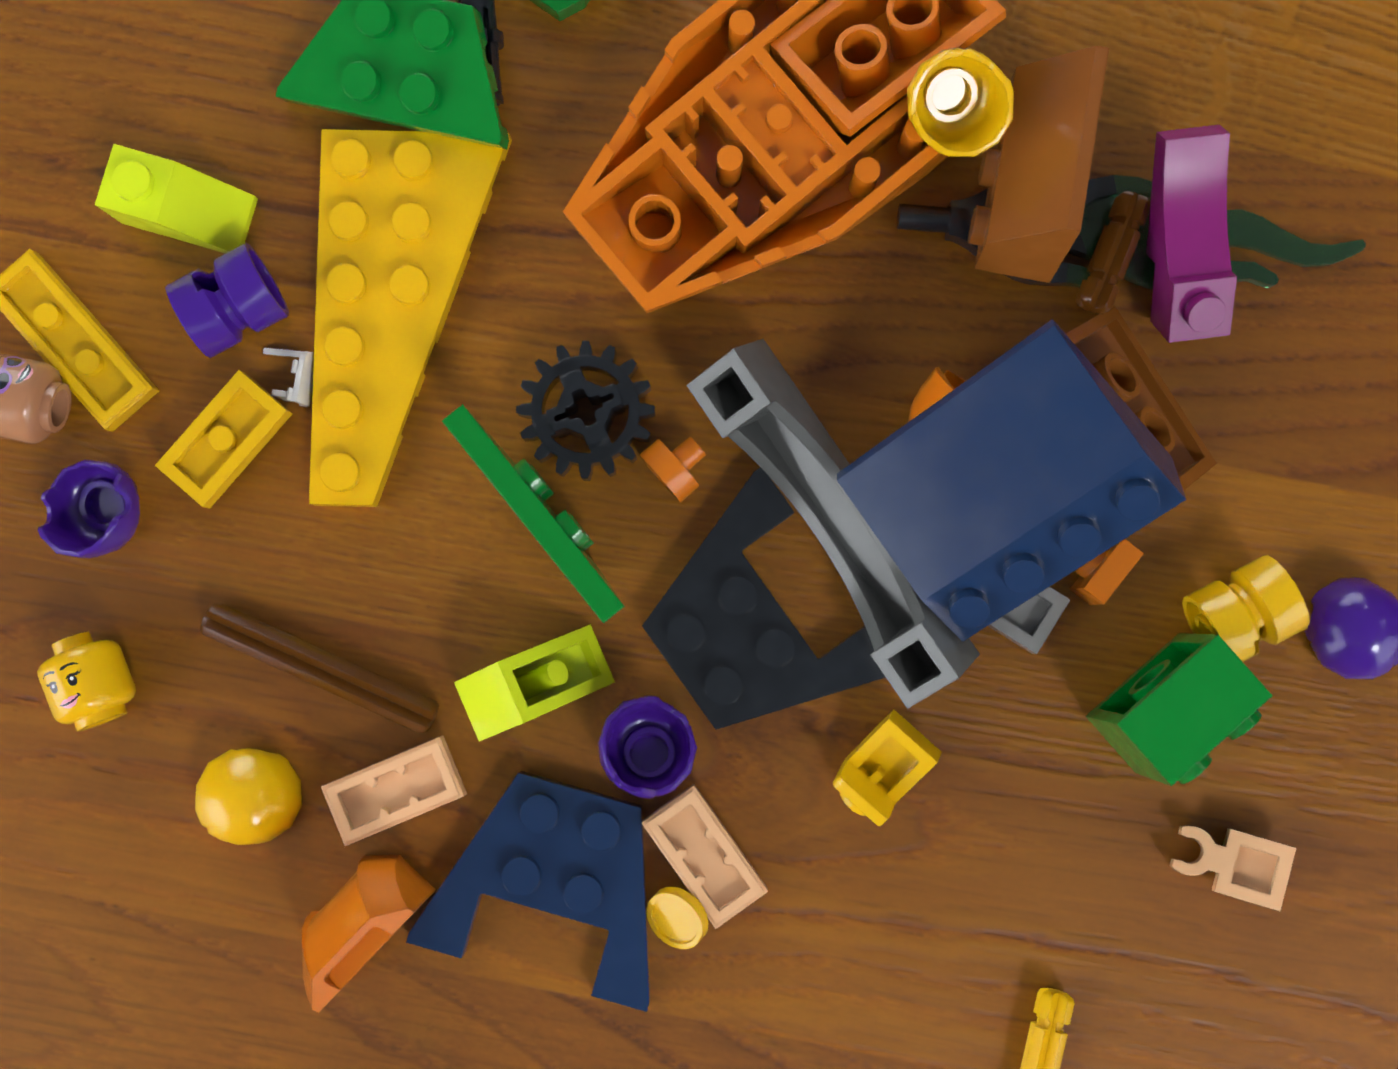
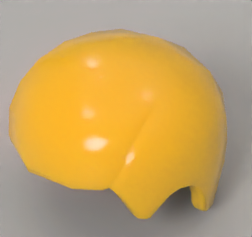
M952 48L940 51L919 66L907 88L908 117L916 132L934 150L948 157L978 156L1000 142L1013 120L1014 91L1011 81L992 60L983 53L971 48L966 50Z
M230 749L208 762L196 784L195 811L200 824L207 828L210 835L235 845L260 844L273 840L292 827L302 806L301 780L289 761L280 754L265 752L259 749Z

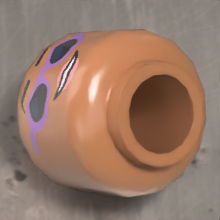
M0 354V437L36 444L47 439L51 433L59 432L68 419L72 400L69 385L63 383L59 371L45 362Z

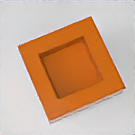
M1124 539L1075 570L1080 576L1069 590L1088 605L1105 604L1144 553Z

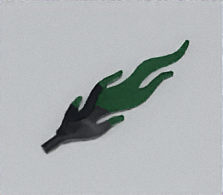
M1122 175L1090 179L1081 232L1068 253L1090 261L1104 225H1109L1111 221L1108 215L1115 198L1123 191H1132L1147 197L1151 201L1152 181L1140 177ZM988 188L962 200H951L947 207L899 204L896 227L897 229L945 233L946 241L954 242L967 249L974 256H977L978 245L968 244V235L976 205L985 206ZM1243 209L1227 210L1229 247L1256 251L1297 266H1330L1363 251L1366 247L1363 239L1333 245L1310 243L1283 230L1262 216ZM1148 216L1145 226L1139 227L1138 231L1141 236L1124 280L1147 289H1153L1155 263L1146 254ZM1231 261L1232 272L1237 276V282L1246 281L1268 289L1279 281L1277 274L1255 262ZM1062 262L1050 283L1009 275L1005 276L1028 285L1080 288L1082 281L1087 280L1088 276L1091 275L1087 273V268L1084 266Z

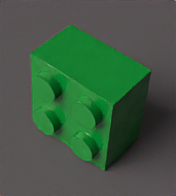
M1178 633L1085 717L1136 774L1173 786L1177 781L1180 784H1186L1198 777L1212 762L1209 753L1226 737L1234 740L1252 729L1262 717L1258 709L1273 695L1218 634Z

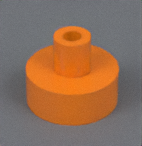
M690 436L672 452L660 439H657L639 454L652 473L680 503L699 487V484L689 473V470L704 458L706 454Z

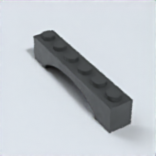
M760 339L733 348L688 383L686 386L721 437H729L765 471L815 534L840 574L861 615L874 651L870 654L906 708L912 707L959 679L980 653L969 638L962 642L922 602L837 481V473L847 467L849 462L765 340Z

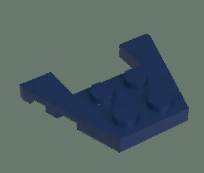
M520 771L408 933L406 943L462 958L466 952L482 894L607 929L609 934L591 996L647 1012L650 1002V981L646 924L643 825L641 823L643 820L642 805Z

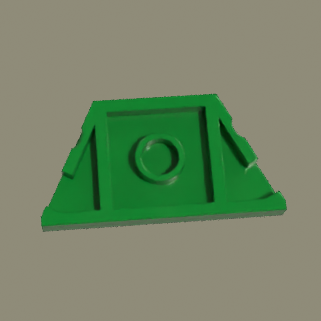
M341 0L281 81L276 91V97L290 103L507 149L509 144L508 132L501 125L494 92L498 91L493 66L487 61L485 54L487 39L481 12L472 5L447 0Z
M463 404L442 420L444 425L599 619L605 623L624 608V604L595 562L585 551L594 542L571 513L569 514L566 510H563L560 514L556 515L547 504L546 500L555 493L537 470L525 458L515 464Z

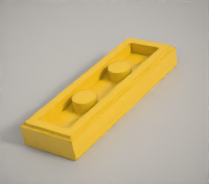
M32 249L27 250L0 274V311L42 359L59 371L63 383L69 385L71 392L105 430L115 431L159 392V389L39 253Z

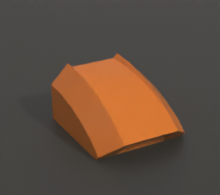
M401 855L364 856L359 861L357 872L320 911H311L305 918L302 927L303 980L306 995L313 1011L319 1013L436 891Z

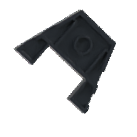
M761 467L753 472L642 625L715 730L886 678L870 655L874 648L865 625L820 658H817L742 554L745 548L795 513L771 478Z

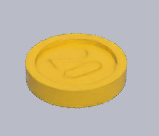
M665 887L660 889L648 902L646 914L649 925L657 937L667 945L677 949H690L695 947L706 935L709 924L706 911L699 900L688 891L678 887Z

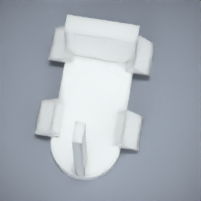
M264 348L263 354L299 358V361L294 359L292 363L291 373H296L294 387H289L287 391L272 389L271 396L284 401L298 403L299 406L310 407L313 393L314 352Z

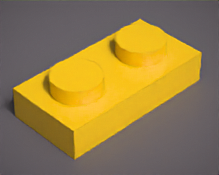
M238 370L155 466L200 506L210 509L293 413L271 396L249 375Z

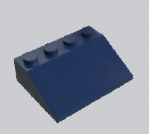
M1053 319L837 473L838 483L922 602L962 642L1186 500L1171 455Z

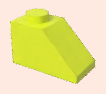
M113 144L95 206L122 224L227 253L245 243L258 198L176 161Z
M590 624L498 661L455 681L454 684L480 742L615 683V680Z

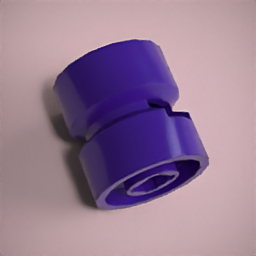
M247 242L214 260L213 272L207 273L198 268L165 287L171 306L182 326L195 345L209 358L241 342L243 329L248 327L256 332H260L289 316L288 307L278 286L258 254Z

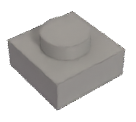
M1048 587L988 626L1031 654H1037L1067 607L1070 599Z

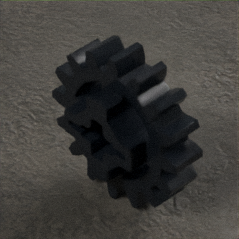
M582 341L579 356L571 357L566 348L560 345L556 347L559 362L551 367L547 362L538 359L535 365L542 378L538 383L523 380L520 385L532 397L531 403L516 406V413L520 417L532 419L533 423L520 432L521 437L525 442L541 440L542 444L537 448L534 457L540 463L549 460L554 455L558 457L555 472L560 476L564 477L570 471L572 465L579 466V472L583 481H590L593 475V466L602 465L605 472L612 477L616 475L614 459L621 455L631 463L637 460V456L630 446L633 440L649 442L651 439V433L640 426V420L655 417V406L640 403L639 401L640 398L646 396L651 391L650 383L648 380L633 383L631 378L638 369L637 363L630 359L620 367L615 364L616 348L611 345L603 351L601 357L594 356L589 341ZM582 371L603 373L614 379L618 384L615 385L613 383L601 387L587 381ZM561 380L564 390L556 407L547 410L545 414L547 398L554 386ZM588 397L592 405L603 403V407L595 411L597 422L590 426H585L580 418H570V416L578 412L577 401ZM629 408L626 426L618 439L612 443L608 432L615 416L624 413ZM568 435L575 436L586 441L591 453H579L568 450L559 445L554 439L557 437L561 439Z

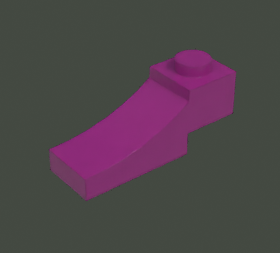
M1221 125L1156 132L1146 254L1155 263L1150 322L1168 343L1227 336L1231 333L1237 276L1232 272L1227 227V169L1230 132Z

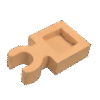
M1194 826L1179 827L1178 834L1193 838L1200 845V855L1195 861L1190 863L1171 858L1170 866L1174 870L1190 876L1200 875L1208 870L1216 872L1212 891L1281 911L1296 848L1228 828L1223 846L1215 844L1212 837L1201 828Z

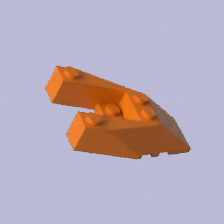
M718 0L670 40L665 48V55L644 87L641 86L629 105L628 114L609 144L606 143L563 210L567 220L646 313L839 239L927 176L948 158V156L938 153L924 142L916 132L908 117L907 96L846 145L774 61L770 44L827 0Z

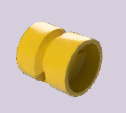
M1269 555L1261 556L1232 571L1229 585L1220 580L1213 581L1184 596L1182 601L1184 613L1194 634H1218L1242 662L1259 654L1260 641L1263 640L1269 644L1276 645L1307 629L1310 624L1309 612L1297 585L1278 561Z

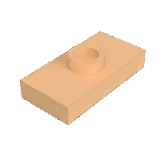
M443 735L321 786L345 846L467 795Z
M692 784L642 820V825L686 888L702 904L708 919L715 929L768 892L767 886L695 784Z

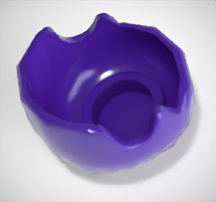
M84 459L62 469L50 486V489L41 495V500L47 508V520L44 525L38 527L40 537L56 554L79 558H96L117 551L133 537L139 523L140 504L137 486L129 474L116 464Z
M1339 578L1316 592L1311 600L1313 612L1305 634L1311 642L1310 646L1321 665L1345 679H1374L1388 673L1392 667L1398 664V600L1393 593L1365 578Z
M644 696L623 701L606 718L598 741L600 763L607 777L618 788L634 796L647 799L674 791L691 773L697 750L691 725L687 717L657 696Z

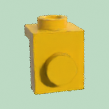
M893 709L844 759L832 784L840 792L844 803L853 812L861 816H867L877 826H882L890 818L895 804L938 763L942 751Z

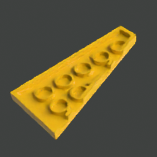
M322 129L309 504L314 506H378L403 438L401 433L414 398L415 396L418 397L425 379L424 371L435 343H438L471 254L469 249L482 213H486L492 197V186L502 160L505 161L512 139L509 133L508 148L502 149L424 131Z

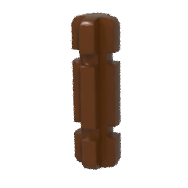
M1123 191L1115 198L1108 215L1111 221L1109 225H1104L1087 268V273L1091 276H1088L1087 280L1082 281L1076 296V304L1084 310L1103 315L1112 309L1119 292V288L1115 284L1118 281H1123L1141 236L1138 231L1139 227L1145 226L1150 213V200L1147 197L1132 191Z

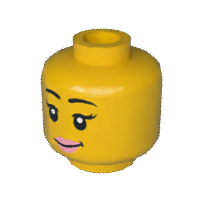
M83 632L64 638L51 645L55 656L44 661L39 666L37 673L52 715L57 722L61 724L74 723L77 732L107 723L128 713L125 704L134 697L136 688L121 647L117 642L113 640L94 642L90 632Z

